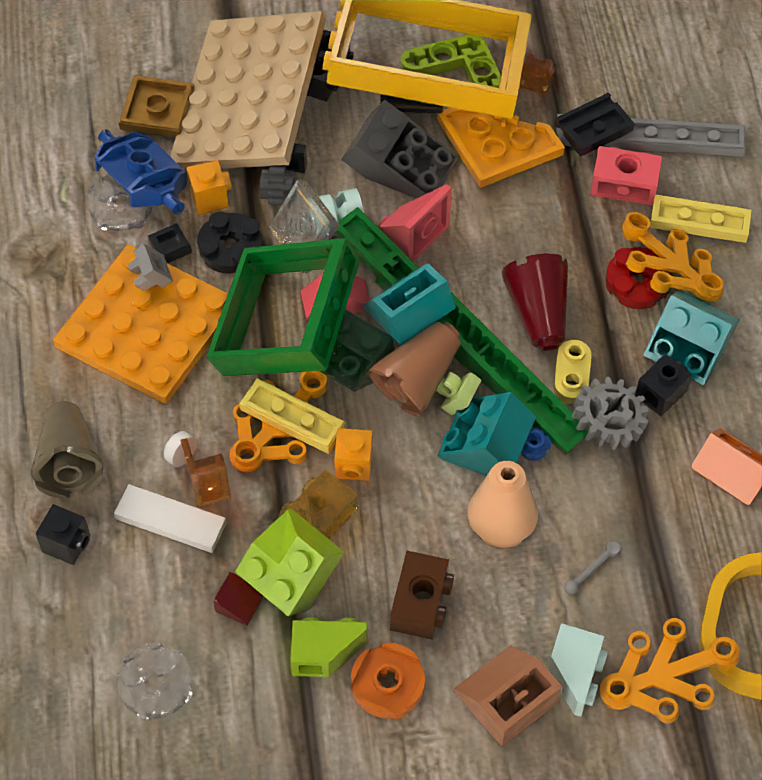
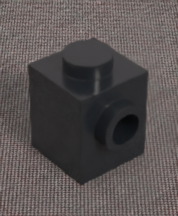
M665 354L639 378L635 397L644 396L645 400L643 403L661 417L687 392L692 374L683 363L677 360L674 361Z
M52 504L35 533L43 553L72 565L75 564L80 553L86 549L91 536L84 516Z

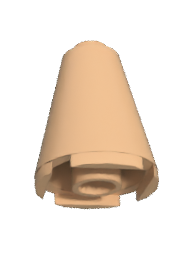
M502 461L495 464L472 496L468 505L469 526L487 545L499 548L515 547L521 544L522 540L529 535L531 536L535 531L538 521L537 504L525 471L519 464L512 461Z

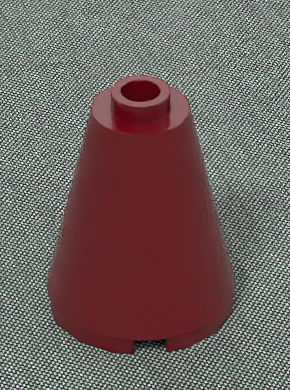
M544 253L526 256L527 263L518 266L516 260L503 267L501 272L502 278L531 344L539 347L541 351L557 349L560 346L559 343L565 340L568 287L567 259L565 258L562 261V256L559 254Z

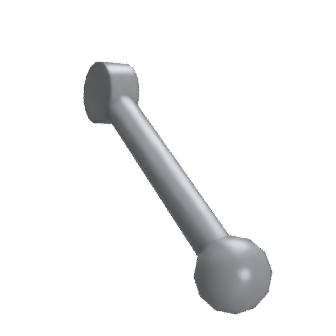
M615 541L609 542L606 545L605 552L577 578L565 583V591L569 594L576 593L579 585L609 557L618 556L620 545Z

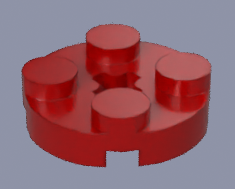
M620 248L615 252L606 271L605 283L609 293L613 292L619 298V303L633 309H648L655 306L657 301L663 297L665 299L670 289L667 293H658L650 286L655 272L663 270L646 267L643 272L636 273L629 270L626 266V261L632 251H641L646 255L655 257L659 256L647 248ZM664 271L673 276L672 272ZM642 274L646 278H643V281L639 283L631 275Z

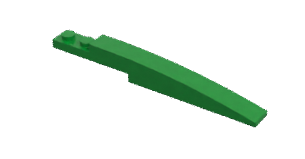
M358 207L333 225L332 232L339 239L346 238L360 256L361 261L377 276L376 283L383 290H386L419 268ZM451 292L456 308L436 322L442 324L448 322L458 330L460 334L458 338L461 345L454 358L482 380L481 382L494 394L507 392L514 394L537 416L532 427L542 429L544 434L550 437L552 444L563 453H569L586 438L588 433L586 429L577 430L576 427L580 420L574 419L572 417L573 412Z

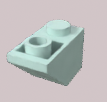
M561 623L548 670L563 686L561 693L573 714L581 717L584 706L593 705L598 685L591 683L594 671L602 673L608 651L601 649L604 636Z

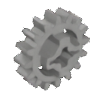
M606 377L603 384L597 379H593L590 387L587 385L582 387L580 394L577 395L573 404L576 408L572 417L580 420L576 427L577 430L586 429L588 433L585 439L589 441L595 437L598 439L597 446L600 448L605 442L609 443L612 450L616 449L619 442L627 448L632 440L636 442L639 440L648 424L646 416L649 408L641 407L645 400L644 396L635 397L633 393L636 387L624 388V380L622 379L618 381L617 385L612 384L610 377Z

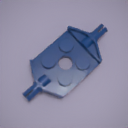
M105 129V132L101 131L99 133L98 139L104 144L100 145L94 157L95 170L99 171L102 167L130 195V205L132 207L160 206L163 204L176 215L184 210L185 205L177 196L187 186V172L149 136L139 132H133L124 137L119 136L116 138L107 129Z

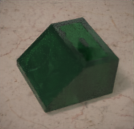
M345 309L326 371L320 372L356 392L373 383L369 376L372 372L369 370L375 363L395 350L394 339L392 336Z

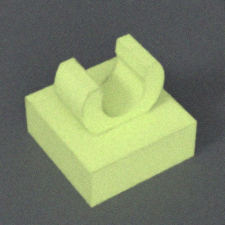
M449 372L446 379L442 378L436 390L441 395L446 396L441 408L451 416L456 413V410L461 411L467 408L482 380L472 372L461 378Z

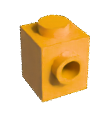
M218 160L187 167L190 192L198 215L229 208L227 191L232 190L228 172L221 171Z
M337 428L334 456L335 479L370 481L373 452L372 430Z

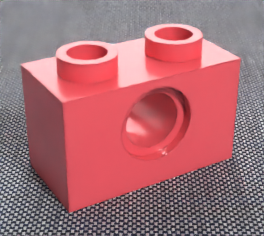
M599 146L590 195L653 206L662 156L646 152L621 150L615 147Z

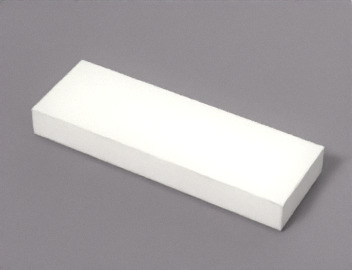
M128 484L114 512L116 520L213 553L227 524L225 517Z

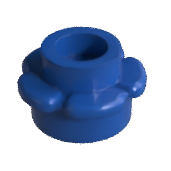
M531 428L521 455L531 461L542 459L546 455L547 450L551 448L550 437L545 435L542 429ZM531 441H536L537 444L533 445Z

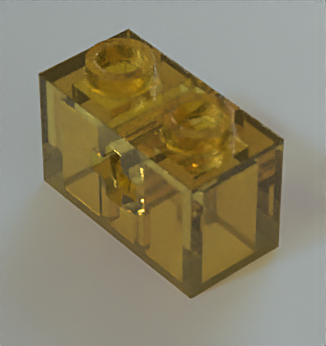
M325 469L317 478L312 477L307 481L302 489V494L294 502L289 501L283 506L278 518L286 510L293 509L328 539H331L358 510V494Z

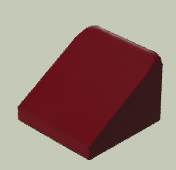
M229 572L214 598L215 612L248 626L264 596L240 576Z

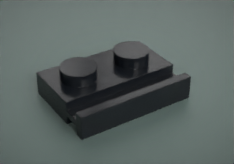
M608 92L556 117L555 126L563 131V136L582 157L598 149L599 146H604L632 132L635 123L617 102H613L611 94Z

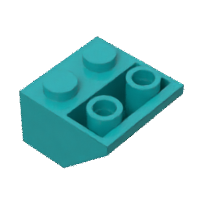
M429 263L417 268L362 305L364 310L400 345L456 308L448 281Z
M679 290L670 296L643 356L657 362L667 354L674 361H680L692 374V380L705 385L726 350L740 319Z
M511 392L472 398L467 408L461 411L456 410V416L449 431L443 438V444L437 456L442 460L487 476L492 467L499 462L512 461L517 463L537 416Z

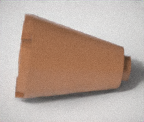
M435 322L375 363L369 370L372 372L369 376L376 387L390 401L396 398L403 402L400 407L403 411L419 417L426 410L461 345L458 338L460 334L448 322L443 324Z

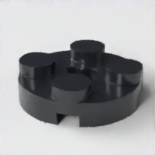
M218 211L211 214L209 221L201 227L197 237L199 253L209 268L220 273L231 274L236 273L244 248L263 246V239L259 223L255 219L239 213ZM235 239L238 244L232 243L230 247H225L224 241Z

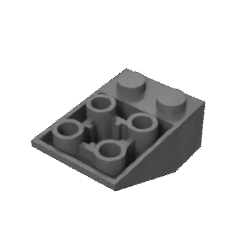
M384 100L368 116L341 160L366 179L417 199L442 187L460 156Z

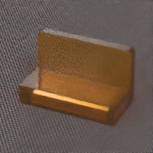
M181 439L185 467L196 506L201 507L230 499L227 470L222 453L194 461L188 439Z

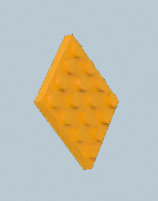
M127 244L52 341L55 348L167 405L211 345L228 293L169 264L167 266L173 281L163 288L155 285L143 291L135 287L134 280L139 278L141 274L137 275L131 272L128 267L136 258L134 250L137 248Z

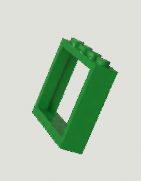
M346 238L244 248L206 358L223 376L326 371L361 260L360 256ZM324 270L300 346L241 350L265 275Z

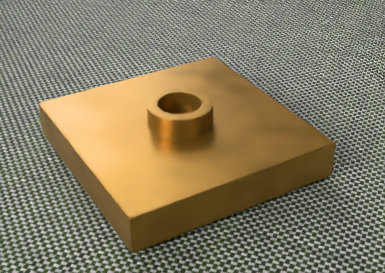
M134 75L119 120L120 130L176 138V135L181 133L182 121L187 113L190 102L189 97L193 92L194 83Z

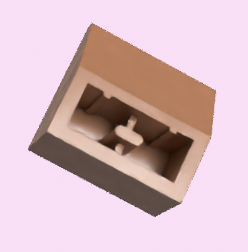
M510 645L456 686L454 692L497 743L503 747L559 703L563 686L538 658Z

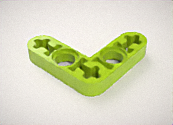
M467 34L406 50L401 56L400 69L437 75L463 68L470 83L491 85V87L499 88L501 74L485 40L481 36ZM439 53H447L451 58L441 61L435 56ZM478 68H486L490 73L486 76H480L475 74L474 71Z

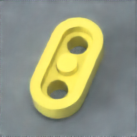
M568 340L562 343L558 349L554 394L566 404H574L584 385L589 386L591 350L584 342ZM571 352H575V353H578V354H580V355H579V356H572L570 353H571ZM567 381H575L577 384L569 385Z

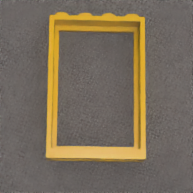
M340 0L339 9L343 11L337 10L334 22V29H337V31H331L328 49L332 51L325 52L323 70L328 71L327 84L513 119L532 14L462 0ZM358 13L506 41L507 47L499 88L346 59Z

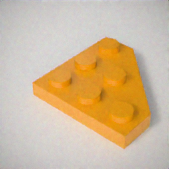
M451 107L443 110L442 113H437L439 125L479 188L564 155L565 147L549 124L537 121V124L534 125L519 121V116L513 115V119Z

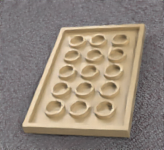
M315 11L210 21L192 81L194 89L189 97L190 102L187 113L182 121L181 133L176 135L170 155L179 166L187 171V167L218 160L221 169L289 165L326 22L323 12Z

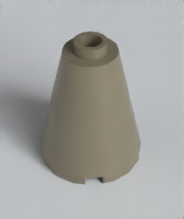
M59 401L47 408L31 472L35 486L39 491L48 496L70 498L69 493L81 491V495H84L95 489L103 479V463L80 408L69 401Z

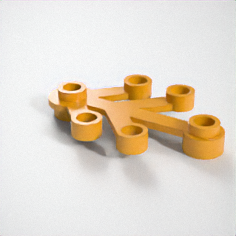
M630 212L626 215L622 224L623 236L632 242L641 241L659 256L655 257L646 255L641 251H632L626 261V266L629 270L636 273L643 272L646 267L663 270L655 272L650 282L651 288L658 293H667L670 288L693 292L703 302H717L722 298L724 282L717 274L712 273L711 261L713 257L710 252L704 249H696L690 263L694 268L698 269V272H696L689 265L686 244L689 237L684 231L679 229L670 231L666 243L673 249L672 252L648 232L651 225L648 217L639 212ZM664 271L681 274L684 278L671 276Z
M323 371L302 372L300 375V389L294 396L305 402H308L311 398L314 399L322 396L327 390L326 374ZM262 380L266 383L275 386V384L270 380ZM311 384L319 385L317 388H309L308 386ZM239 404L234 407L233 417L238 426L239 440L231 447L229 457L235 469L242 472H251L258 469L263 461L287 459L292 464H300L305 461L307 457L306 446L299 440L291 441L287 445L267 446L274 438L293 436L263 421L262 429L252 439L250 424L253 422L254 417L251 415L244 418L239 417L238 414L243 411L240 410ZM294 449L302 451L299 455H292L290 452ZM245 454H251L253 456L250 459L241 458Z
M670 618L663 625L664 638L648 672L634 676L642 656L650 652L652 645L647 633L643 631L633 632L628 638L629 651L619 672L609 674L600 684L599 692L601 699L611 709L622 710L632 705L656 715L663 723H672L679 716L677 702L670 697L657 700L641 692L651 687H656L692 702L697 709L707 710L715 702L713 689L706 684L693 686L676 678L711 665L720 670L734 668L740 660L739 646L732 638L718 637L712 641L709 649L670 663L678 643L682 642L686 637L684 622L678 618ZM673 626L681 628V632L678 635H671L668 633V630ZM638 639H643L647 643L643 648H635L633 646L634 642ZM721 646H728L731 649L727 655H721L717 650ZM616 685L625 687L624 692L619 695L613 694L611 690ZM700 692H706L710 695V698L705 702H700L696 699V696ZM666 705L674 708L673 713L670 715H663L660 710Z

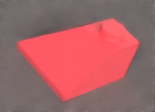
M446 184L399 207L391 216H385L378 228L414 262L450 226L452 187Z

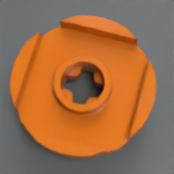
M390 642L381 644V647H375L372 650L368 648L363 651L355 660L351 670L353 698L363 710L373 716L396 720L402 719L418 705L424 694L425 673L419 658L409 648ZM389 673H393L395 675L394 681L397 684L389 688L382 687V682L378 680L379 676L386 677Z

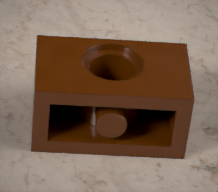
M406 551L390 613L391 631L433 640L435 627L442 628L447 607L441 606L443 594L450 596L454 580V574L448 573L449 559ZM418 592H427L432 597L421 600L414 595Z

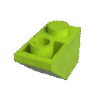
M305 617L301 621L293 620L290 661L292 676L330 677L367 644V622H360L355 618L323 621L317 617Z

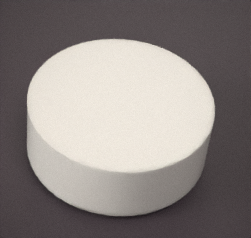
M185 431L174 434L164 448V459L174 467L183 466L193 456L197 447V440Z

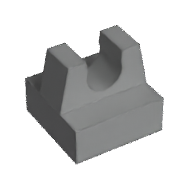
M142 244L134 250L136 258L128 267L131 272L137 275L141 274L139 278L134 280L135 287L144 291L155 285L163 288L173 281L163 254L146 244Z

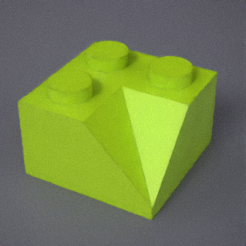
M288 509L252 542L235 572L289 617L311 608L345 552L293 509Z

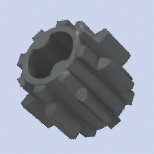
M276 165L269 167V169H262L260 198L268 199V204L284 205L285 200H292L295 182L294 171H287L285 165Z

